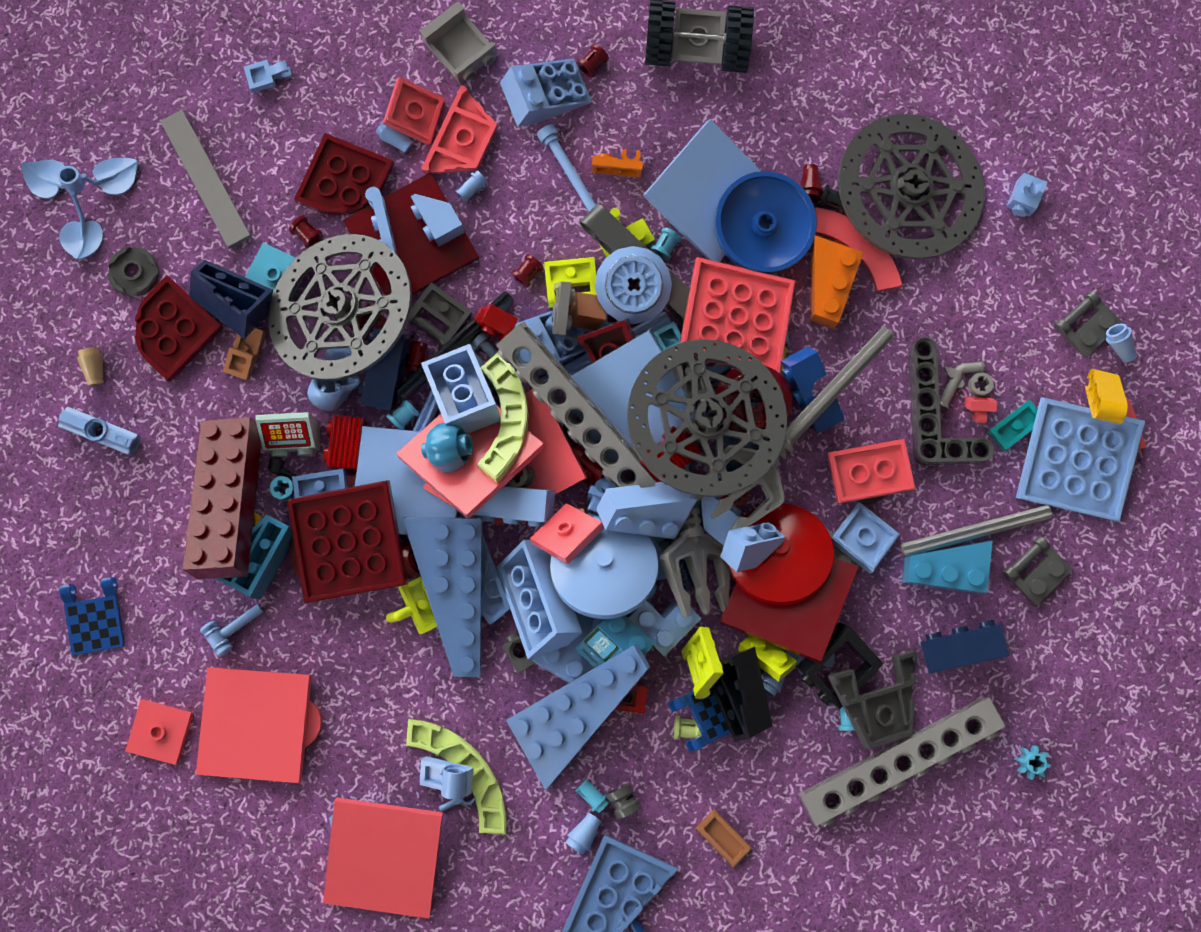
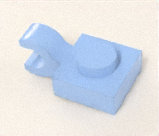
M268 60L244 66L249 89L252 93L275 87V79H284L292 76L291 69L287 66L286 61L271 65Z

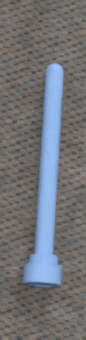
M554 124L544 126L537 132L539 140L546 147L551 148L587 210L590 211L596 204L560 146L557 129Z

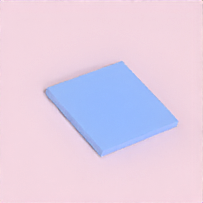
M709 119L643 196L707 260L720 262L725 254L717 241L714 229V217L718 202L726 189L737 179L761 170Z
M650 330L571 375L633 448L627 422V408L631 390L642 369L656 355L662 352ZM671 370L662 377L656 385L658 390L666 392L679 382L674 371ZM683 387L674 393L676 396L689 398ZM668 401L669 405L679 411H685L686 404ZM649 405V428L654 442L658 444L663 440L661 436L664 433L660 409L654 405ZM694 408V410H693L692 415L690 416L691 421H692L693 414H694V412L696 411L695 408ZM574 409L579 419L583 421V413L578 409ZM667 412L669 427L674 426L677 429L683 423V420ZM589 430V436L592 440H601V434L598 430ZM606 450L608 459L612 461L619 459L618 453L615 450Z
M1041 397L1016 498L1120 522L1145 421L1125 417L1123 423L1118 425L1093 419L1090 408Z
M362 426L355 486L390 480L399 535H408L403 517L457 518L458 510L423 488L426 482L403 463L396 454L420 432Z

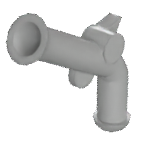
M984 362L963 363L955 369L944 366L949 382L941 396L940 409L949 411V404L956 389L962 388L965 384L962 379L963 374L984 372L986 367Z

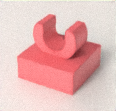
M965 396V407L972 411V421H975V423H986L987 411L997 412L998 402L993 398Z

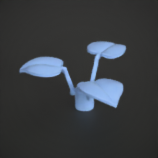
M131 158L104 160L93 169V175L96 180L87 177L85 173L80 175L75 167L64 166L56 160L22 162L24 180L34 195L42 199H52L58 195L61 188L70 193L80 222H69L61 229L59 239L64 250L76 260H82L93 255L102 244L103 231L98 222H85L77 194L83 191L85 181L94 186L101 185L102 190L108 195L117 196L128 192L136 179L138 161Z

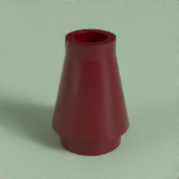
M807 164L803 167L800 186L807 192L812 203H817L821 200L823 189L818 166L816 164Z

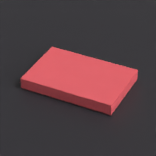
M905 439L827 453L837 504L916 489Z

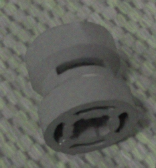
M630 783L622 785L621 789L617 791L614 789L606 794L609 802L615 806L614 813L617 819L627 817L641 809L639 801L634 799L632 795L633 789Z

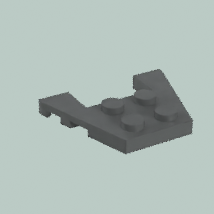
M908 651L892 656L897 683L859 695L854 670H844L828 675L864 748L873 749L913 735L915 701L911 700L912 685L916 684L913 664L914 661H917V651Z

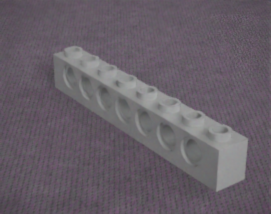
M525 322L516 326L496 344L500 357L506 363L511 362L517 369L515 371L516 375L522 382H528L532 386L535 397L541 403L545 402L552 409L550 413L553 418L559 423L563 422L569 429L567 431L569 436L576 443L580 442L585 447L587 457L592 462L599 463L603 468L602 473L611 483L614 481L619 487L639 485L640 488L653 487L657 483L640 463L641 459L632 445ZM521 349H527L531 353L530 362H525L521 359ZM539 369H544L548 372L549 379L547 382H543L538 378L537 372ZM556 389H561L566 393V401L561 402L556 399ZM573 409H578L583 413V421H576L572 417ZM589 430H598L601 434V440H592L589 436ZM606 450H615L618 453L619 459L616 461L608 459ZM626 469L634 471L636 479L627 480L623 475V471Z
M981 697L913 733L912 736L903 738L800 792L798 796L812 823L815 826H828L836 821L835 816L843 812L845 815L853 813L859 809L858 804L866 800L873 802L883 796L882 792L890 787L892 790L904 786L906 784L905 780L913 775L916 778L925 775L930 771L928 767L936 763L943 765L953 759V754L959 751L965 753L974 749L977 746L975 743L984 738L987 741L997 737L1000 734L999 730L1004 728L1005 725L989 697ZM971 719H974L977 723V728L973 733H969L967 730V723ZM951 731L954 740L952 744L947 746L944 743L943 737L946 732ZM928 743L931 752L929 756L923 758L920 754V748ZM901 756H905L908 762L903 770H899L896 766L897 759ZM878 768H882L884 778L880 782H875L873 780V772ZM853 781H859L861 789L859 793L852 795L849 792V786ZM836 793L838 797L837 803L832 807H827L825 803L827 795Z

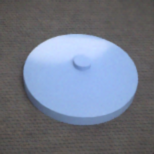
M593 516V518L601 521L599 516ZM604 528L569 564L551 555V578L559 597L574 611L591 618L613 619L635 611L649 598L657 581L658 557L656 549L648 536L609 531Z

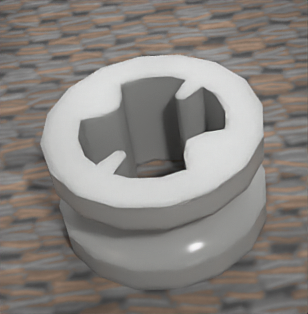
M984 372L975 374L968 382L970 393L977 397L987 395L994 386L991 376ZM978 378H981V382L985 381L987 384L983 391H979L980 387L978 389L975 387Z

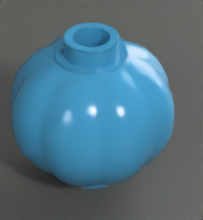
M441 423L429 431L426 436V443L421 445V452L425 459L428 458L432 466L438 471L450 473L459 470L467 463L469 455L473 453V442L471 436L466 434L460 426H449Z

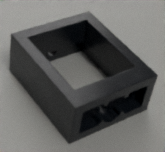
M842 622L836 625L821 664L804 658L796 666L802 673L800 676L802 681L810 688L815 686L819 691L817 694L818 698L827 706L833 704L838 709L842 707V704L836 692L833 693L815 672L844 643L863 661L855 671L858 690L884 664L854 630Z

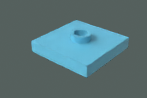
M263 242L245 278L273 289L274 292L282 274L296 258Z

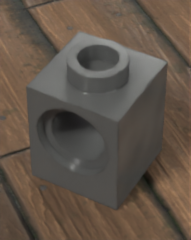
M518 631L505 638L507 643L502 646L517 673L535 664L532 661L533 659H527V656L519 658L515 655V645L522 642Z

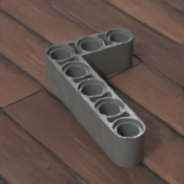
M928 337L919 338L911 345L908 352L913 455L915 460L922 465L980 464L987 461L994 454V446L990 440L986 438L941 437L937 347L932 339ZM917 346L924 347L927 350V356H921L917 351ZM919 371L927 373L929 378L927 382L919 378ZM920 396H925L929 399V407H924L920 403ZM922 421H926L931 425L930 433L922 430ZM975 445H978L983 449V457H979L975 454ZM923 446H927L932 450L931 458L923 455ZM949 446H954L957 449V458L950 456L948 452Z

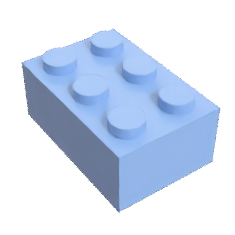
M470 344L421 363L446 425H458L463 428L466 434H469L501 420L496 403Z

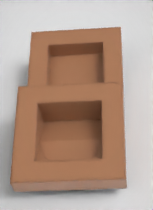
M256 327L245 339L237 334L234 346L229 348L223 372L248 380L267 330Z

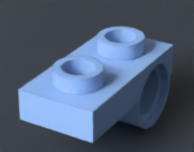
M427 756L421 759L419 785L441 790V795L447 799H461L472 793L473 767Z

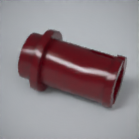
M421 341L411 342L409 360L405 363L406 372L413 374L422 366L421 363L424 362L428 346L424 342L422 345H420Z

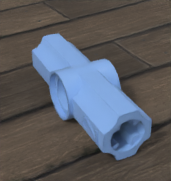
M67 407L59 416V428L132 456L140 445V435L73 408ZM103 426V433L97 437L96 430L98 427Z

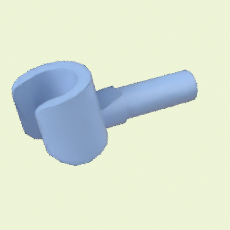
M463 798L453 799L440 805L439 809L443 812L462 803L470 805L475 801V798L468 802L464 801Z

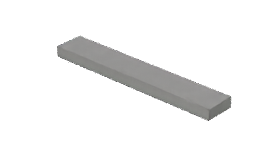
M180 110L161 120L160 122L227 247L231 249L252 238L185 112Z

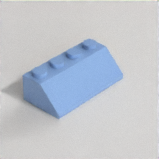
M523 540L496 567L527 659H534L568 646L583 633L575 611L562 601L554 588L550 568L551 555L533 545L531 540Z

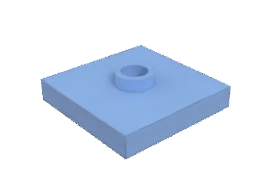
M858 502L831 539L835 547L871 574L900 534L862 503Z

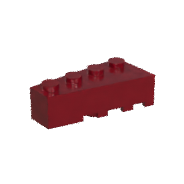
M629 318L576 337L593 363L636 338Z

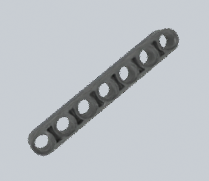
M596 204L580 221L582 228L610 255L618 249L631 246L646 248L601 204ZM669 270L672 287L670 299L665 308L683 324L690 289Z

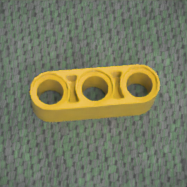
M1091 369L1087 376L1090 379L1088 386H1085V391L1092 418L1121 425L1126 417L1128 404L1120 376Z

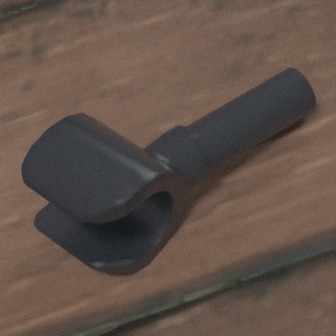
M270 458L268 469L272 473L283 475L290 479L293 476H298L283 469L284 460Z

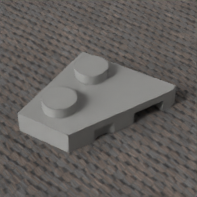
M561 281L554 284L556 302L553 305L552 334L563 336L566 335V330L570 331L572 315H568L569 304L573 305L575 289H571V282Z

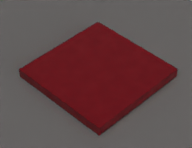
M431 172L384 197L397 254L408 271L412 295L427 288L430 283L434 284L480 259L466 233L438 247L435 240L430 242L423 230L426 227L423 219L417 220L411 209V206L414 205L411 196L414 194L447 202ZM370 205L343 219L350 234L365 235L377 240L381 239L379 231H375L371 216H375V212ZM376 264L371 272L384 295H390L392 291L389 278L381 265Z
M390 480L287 499L304 604L408 585Z
M834 557L831 573L824 586L812 597L792 605L781 606L760 602L745 593L736 583L720 624L821 664L859 567Z

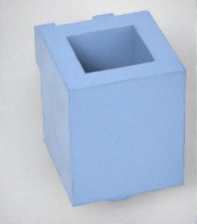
M1023 173L1016 181L1006 207L1012 209V212L1017 216H1031L1037 210L1048 182Z

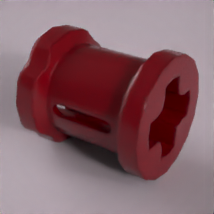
M592 44L588 54L576 62L578 68L590 78L595 76V71L602 63H606L609 60L608 54L597 44Z
M305 215L296 218L289 227V232L292 235H297L304 242V246L307 249L316 244L323 236L321 230H316L308 223Z
M526 254L525 261L517 270H513L511 275L528 288L531 285L530 281L538 271L542 272L544 266L532 255Z

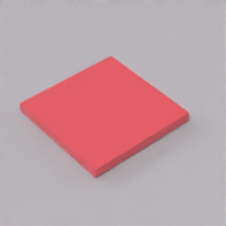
M697 257L693 268L680 343L706 339L733 344L752 354L763 365L781 374V360H783L795 280ZM706 360L707 362L716 363V364H720V365H724V366H729V365L724 364V363H721V362L712 361V360Z
M534 389L525 393L529 412L527 430L543 442L545 448L527 464L533 468L535 478L531 485L523 488L555 490V495L588 477L561 423L557 422L551 415L550 411L552 409L545 402L541 403L533 394ZM520 471V474L516 475L517 479H520V477L523 476L522 471ZM495 517L494 521L497 526L504 524L503 518Z
M497 406L501 418V408ZM440 414L396 454L403 463L469 519L532 461L545 446L543 442L527 430L524 444L515 463L507 474L496 483L479 469L477 463L485 456L495 438L498 437L501 427L499 421L469 433L473 442V453L469 455V460L459 470L443 473L434 468L428 458L425 459L421 452V445L426 443V436L429 431L436 425L445 423L442 414Z
M207 667L196 775L301 783L312 675Z
M336 798L333 809L323 903L429 919L432 909L443 812Z

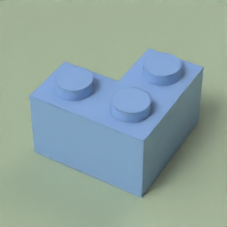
M676 599L660 614L645 601L635 611L626 615L655 643L653 647L663 656L702 619L691 607L690 616L683 617Z

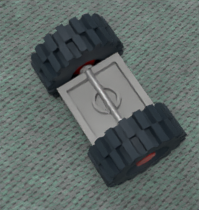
M650 0L645 65L670 67L672 49L671 61L722 64V71L747 73L752 46L754 7L728 5L727 16L726 12L676 8L675 15L676 1Z

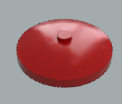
M782 503L750 526L769 522L785 536L784 542L756 568L736 572L729 565L735 582L745 593L760 602L781 606L802 602L816 594L826 583L831 573L834 559L832 539L824 524L806 509ZM754 510L747 513L744 517H748Z

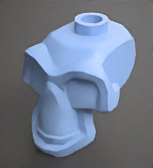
M350 348L328 349L325 352L327 360L343 359L352 354ZM357 375L333 381L312 379L307 392L308 400L321 410H337L350 393L360 387L362 379Z

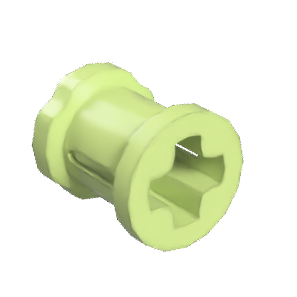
M675 715L674 740H678L679 737L695 738L701 735L695 720L681 719L680 716Z

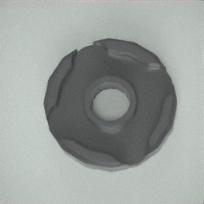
M125 247L113 255L108 264V280L113 288L123 295L132 297L143 295L150 291L158 280V262L150 252L141 247ZM132 265H137L139 273L135 277H128V268Z

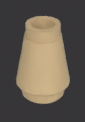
M99 347L78 350L79 357H77V360L88 386L103 384V353H100Z

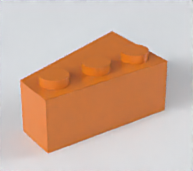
M816 235L814 236L811 245L810 267L811 322L831 329L836 328L864 252Z

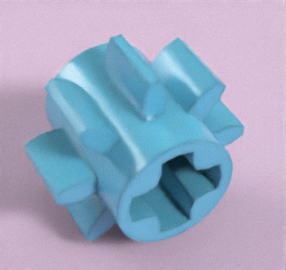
M1032 745L1031 751H1028L1026 748H1020L1023 754L1020 758H1014L1021 766L1017 771L1020 773L1027 771V778L1031 780L1035 778V774L1044 778V771L1046 768L1051 767L1046 760L1049 754L1046 752L1038 754L1039 748ZM1037 760V765H1029V761Z

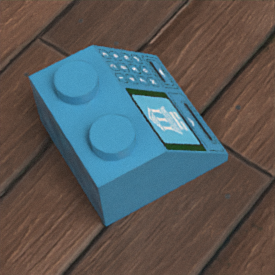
M624 615L613 619H602L577 645L575 650L596 668L636 643L643 655L655 643Z

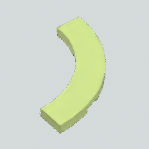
M497 352L481 367V371L498 393L501 403V427L498 437L495 438L485 456L477 463L479 469L496 483L507 474L515 463L526 438L529 419L528 403L523 385L511 364L506 363Z
M408 719L406 746L427 750L441 756L448 762L473 767L472 792L478 809L479 833L506 835V812L502 792L491 768L480 753L466 740L449 729L422 720Z

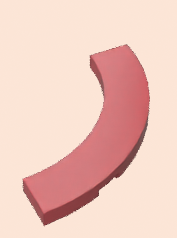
M814 207L817 219L815 234L828 236L844 246L864 252L861 261L872 278L876 292L901 288L903 286L891 256L864 239L851 224L847 216L828 209Z

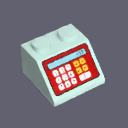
M309 412L256 415V424L263 451L271 454V457L283 458L287 457V453L297 452V456H312L313 451H320L319 420Z

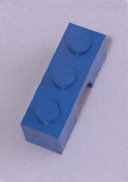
M806 347L781 360L784 367L782 375L787 383L791 384L794 391L791 393L792 399L798 407L800 406L802 411L817 397L813 396L812 393L815 382L827 375L818 352L810 347ZM837 398L809 428L816 433H820L845 420Z

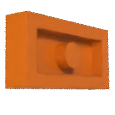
M623 149L622 159L607 153L593 155L592 173L642 178L643 161H640V150L636 151L634 159L627 158V149Z

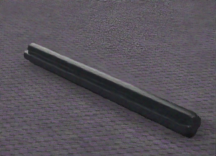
M505 291L491 304L505 311L513 304L514 299ZM473 319L430 359L468 345L482 332V326L476 324L477 322ZM422 366L396 389V394L402 400H407L428 381Z

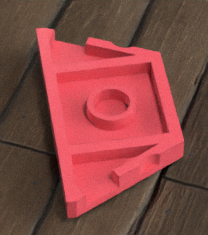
M461 85L421 168L425 174L430 172L431 174L476 172L498 129L497 123L490 115H487L484 108L478 101H475L469 94L468 89Z

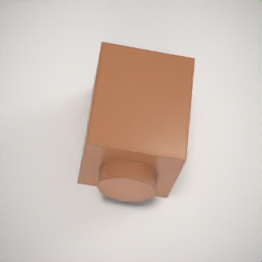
M582 292L575 293L573 305L569 304L568 315H572L571 327L597 330L606 320V312L598 302L597 295Z

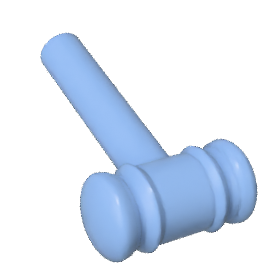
M257 604L224 628L220 629V627H217L216 621H211L201 628L200 633L204 634V638L213 648V651H216L217 657H222L233 648V645L229 643L227 638L264 611Z

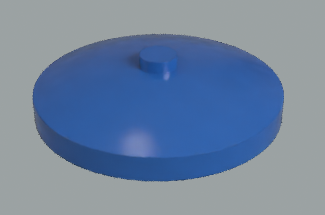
M770 171L753 172L733 182L719 200L714 217L715 235L724 254L741 268L766 274L778 273L795 265L810 249L817 226L814 205L803 187L788 176Z

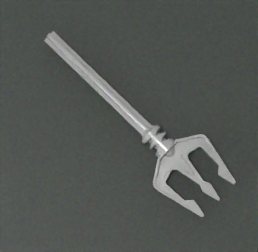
M883 326L787 427L783 447L772 467L749 487L728 494L727 497L720 499L711 518L715 519L730 510L736 499L758 484L764 491L766 499L748 517H737L730 530L750 526L784 502L779 471L777 470L780 466L779 460H786L785 453L791 454L794 451L793 444L895 337L891 329ZM736 445L724 446L723 452L725 454L728 453ZM743 447L725 462V466L731 460L743 466L753 458L758 450ZM695 495L696 498H697V501H699L700 499H702L703 497H705V496H697V495Z
M694 506L681 527L678 538L661 553L659 558L683 617L690 616V594L683 589L679 567L680 559H683L687 565L696 588L695 598L703 615L709 614L710 592L707 588V558H711L714 561L718 588L714 594L722 612L725 611L729 602L730 569L729 565L720 557L724 545L711 535L704 534V529L699 524L702 522V519L698 517L700 508Z

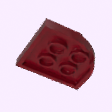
M324 133L294 200L298 204L328 215L338 216L358 212L370 205L365 196L368 188L376 187L382 192L395 163L392 159Z
M166 275L148 293L137 310L135 316V341L143 358L161 376L171 382L224 327Z

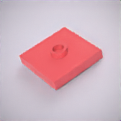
M399 77L396 80L383 124L429 145L432 141L445 98Z
M566 503L530 540L533 545L569 564L604 529L601 521Z
M141 699L125 752L178 765L194 712Z

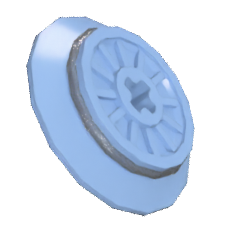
M635 246L618 249L606 257L597 271L595 281L597 299L605 312L618 321L629 318L631 324L649 321L661 313L670 299L672 287L669 269L661 257L649 249ZM637 278L640 281L638 284L640 290L633 289L630 291L628 289L630 284L627 280L631 279L634 281Z

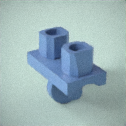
M601 478L594 486L590 487L586 505H589L587 509L589 516H599L596 508L606 489L616 488L614 482L611 483L607 478Z

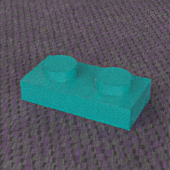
M1029 399L989 429L987 433L1004 452L1033 430L1038 409Z

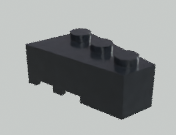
M752 647L720 659L723 674L711 689L734 742L749 739L772 727L756 648Z

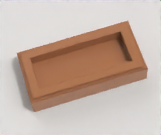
M715 809L695 827L733 868L753 849Z

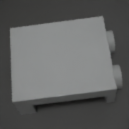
M459 1L420 30L422 41L459 84L464 80L468 82L473 79L478 69L483 65L485 67L491 65L495 61L496 55H498L496 45L493 42H489L466 16L465 8Z

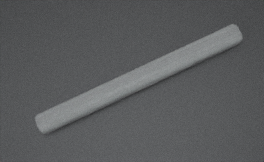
M1045 505L901 544V551L904 557L1051 519V508Z

